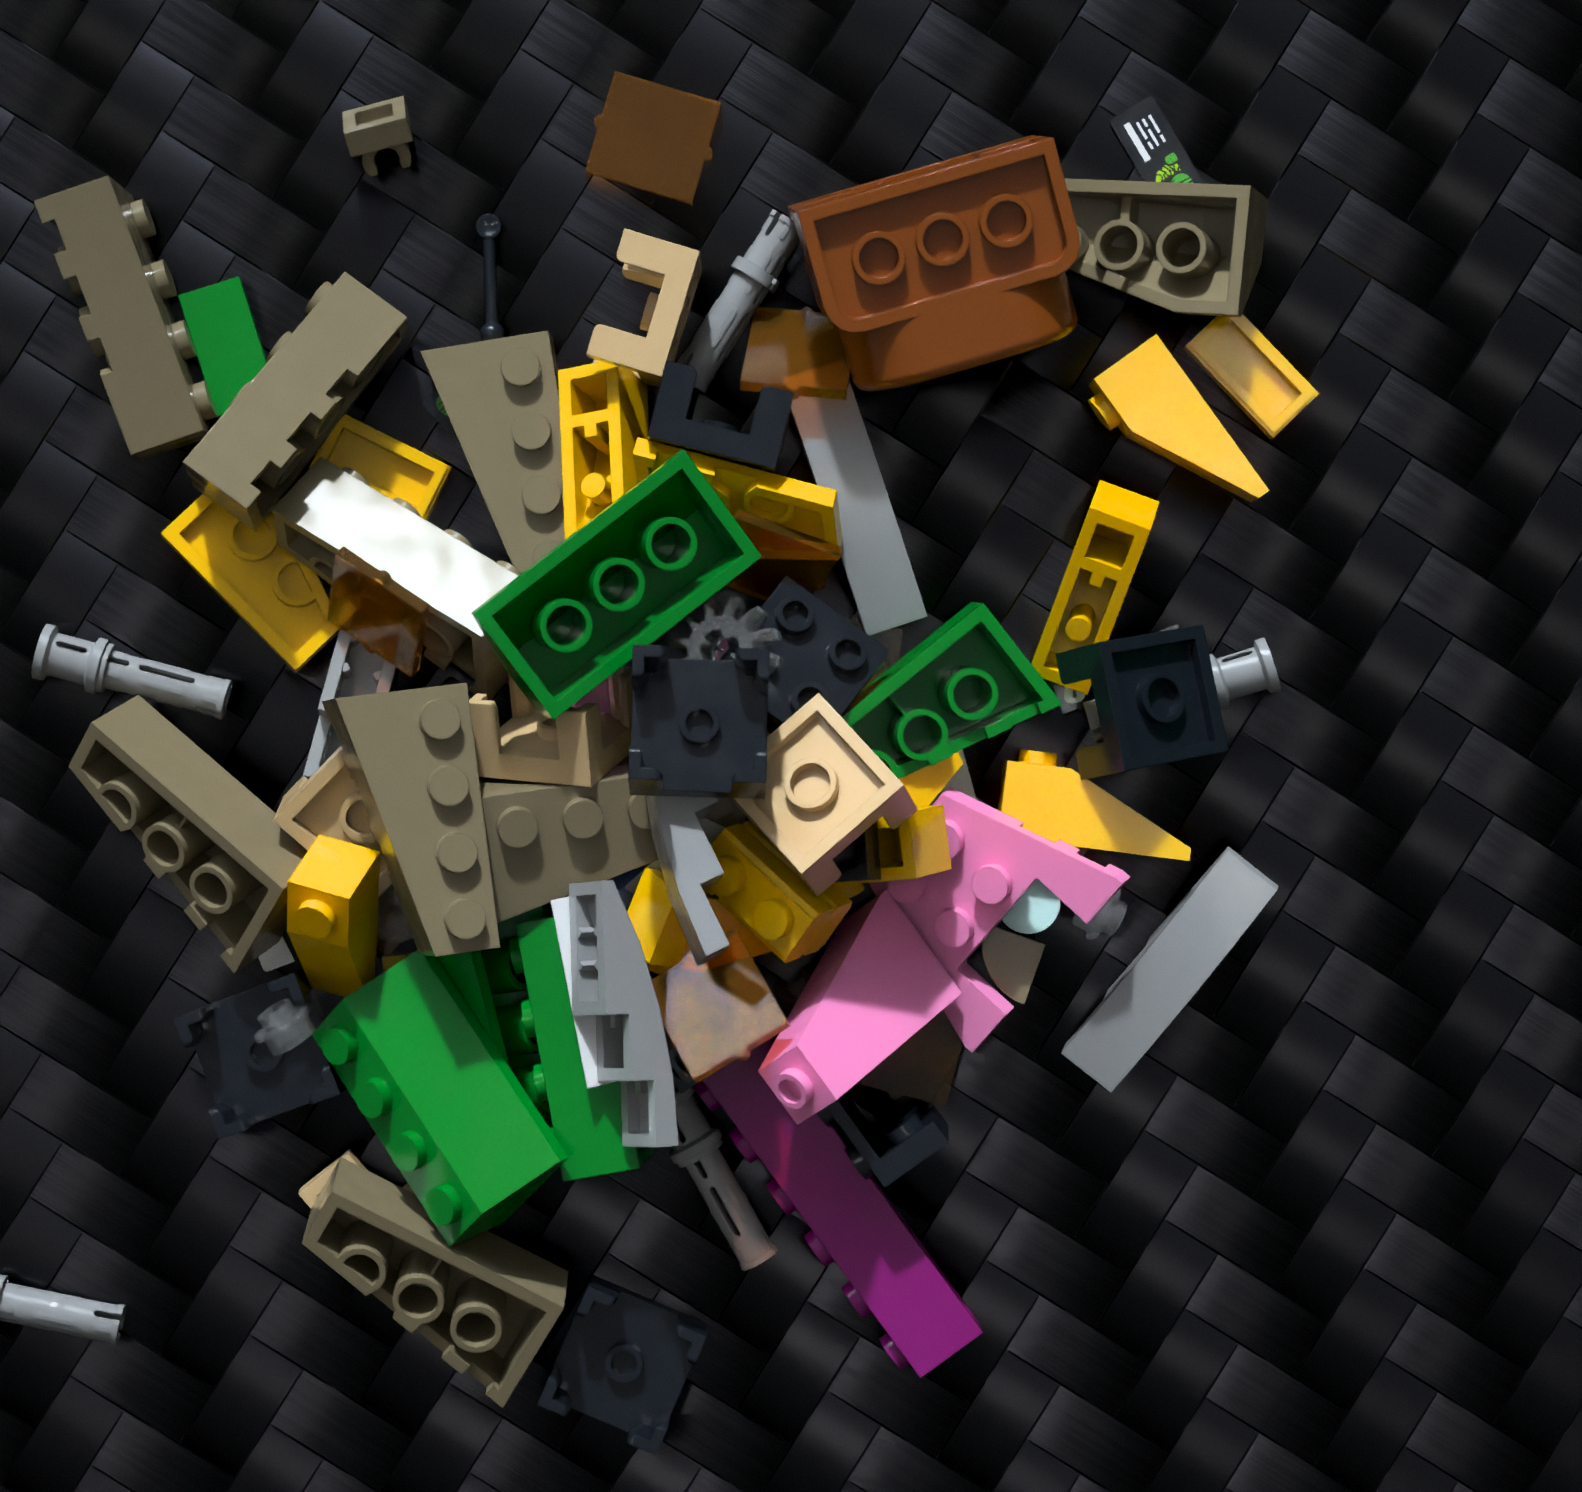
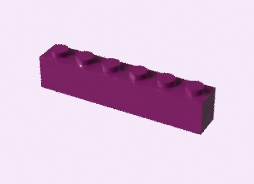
M767 1032L693 1087L712 1112L722 1106L736 1125L728 1134L745 1159L751 1164L760 1158L774 1179L769 1181L766 1186L787 1215H790L796 1209L799 1211L812 1229L804 1235V1238L821 1263L827 1267L835 1261L848 1278L849 1282L841 1288L862 1318L873 1313L887 1332L879 1340L900 1370L910 1364L918 1376L922 1378L982 1334L983 1331L980 1323L872 1176L868 1180L864 1179L853 1165L844 1149L848 1146V1143L836 1125L833 1124L827 1127L817 1113L797 1125L782 1103L777 1099L774 1092L758 1072L774 1043V1040Z

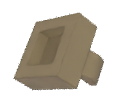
M404 95L342 112L343 132L350 156L362 155L363 167L370 177L378 175L375 154L381 149L390 148L395 150L399 155L402 168L410 167L411 152L409 142L413 141L411 119Z

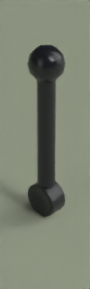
M487 213L480 216L476 222L477 233L483 239L486 324L480 330L482 341L505 337L504 328L498 323L496 239L502 232V225L497 216Z

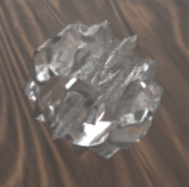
M731 596L725 605L724 611H722L718 602L709 598L703 603L702 608L705 620L701 621L691 614L684 617L681 621L684 626L693 632L689 639L680 636L673 637L671 647L683 653H688V656L683 659L715 660L716 651L724 652V649L719 644L725 639L739 645V648L767 649L776 645L782 639L780 631L775 628L762 629L766 623L768 613L759 606L745 614L744 600L737 596ZM770 652L769 667L773 669L781 668L783 666V658ZM731 653L730 656L735 659V653ZM769 680L768 692H769V691L771 690V688L773 687V684L771 683L770 680Z

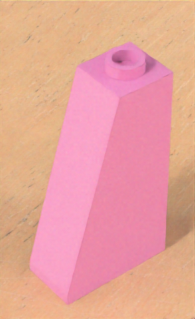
M885 890L841 921L758 1070L797 1125L838 1100L962 994L961 990L888 890Z

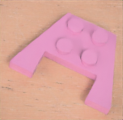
M949 788L940 795L933 805L944 804L952 869L917 879L872 882L869 885L876 897L885 890H888L961 990L962 994L943 1010L964 1046L973 1053L1013 1010L1014 1006L967 963V959L1035 881L1039 879L1087 924L1102 910L1130 876L1122 869L1111 864L1104 867L1079 855L1080 849L1066 842L1058 840L1054 843L1022 827L1024 822L956 789Z

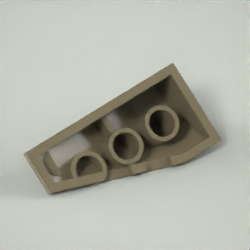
M1064 178L1080 240V249L1076 261L1069 270L1177 314L1242 316L1261 266L1268 199L1251 185Z

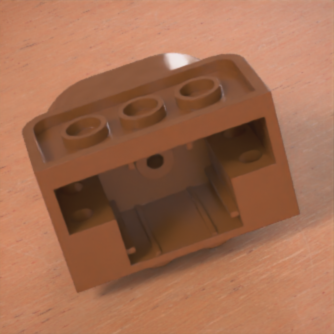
M1030 135L786 206L790 219L795 223L805 259L806 272L808 277H810L816 302L822 314L839 328L853 382L862 391L874 392L909 386L1012 357L1063 339L1070 335L1077 327L1078 318L1065 271L1076 261L1080 249L1079 232L1053 137Z

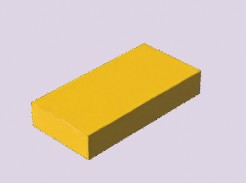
M1243 314L1241 317L1216 316L1183 348L1270 440L1319 395L1311 384Z
M346 414L329 434L310 465L311 467L322 457L340 469L344 467L351 468L362 475L373 489L392 500L400 498L411 504L421 517L427 521L453 470V467Z

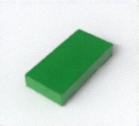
M239 276L178 295L199 364L218 415L217 418H220L225 413L240 389L249 381L251 382L267 363V357L246 291Z

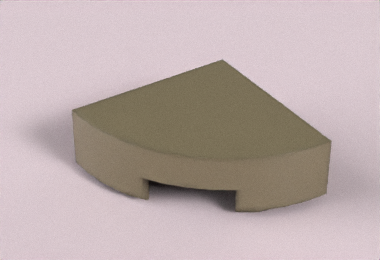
M995 927L981 943L985 967L991 979L1003 993L1013 1000L1025 1004L1045 944Z

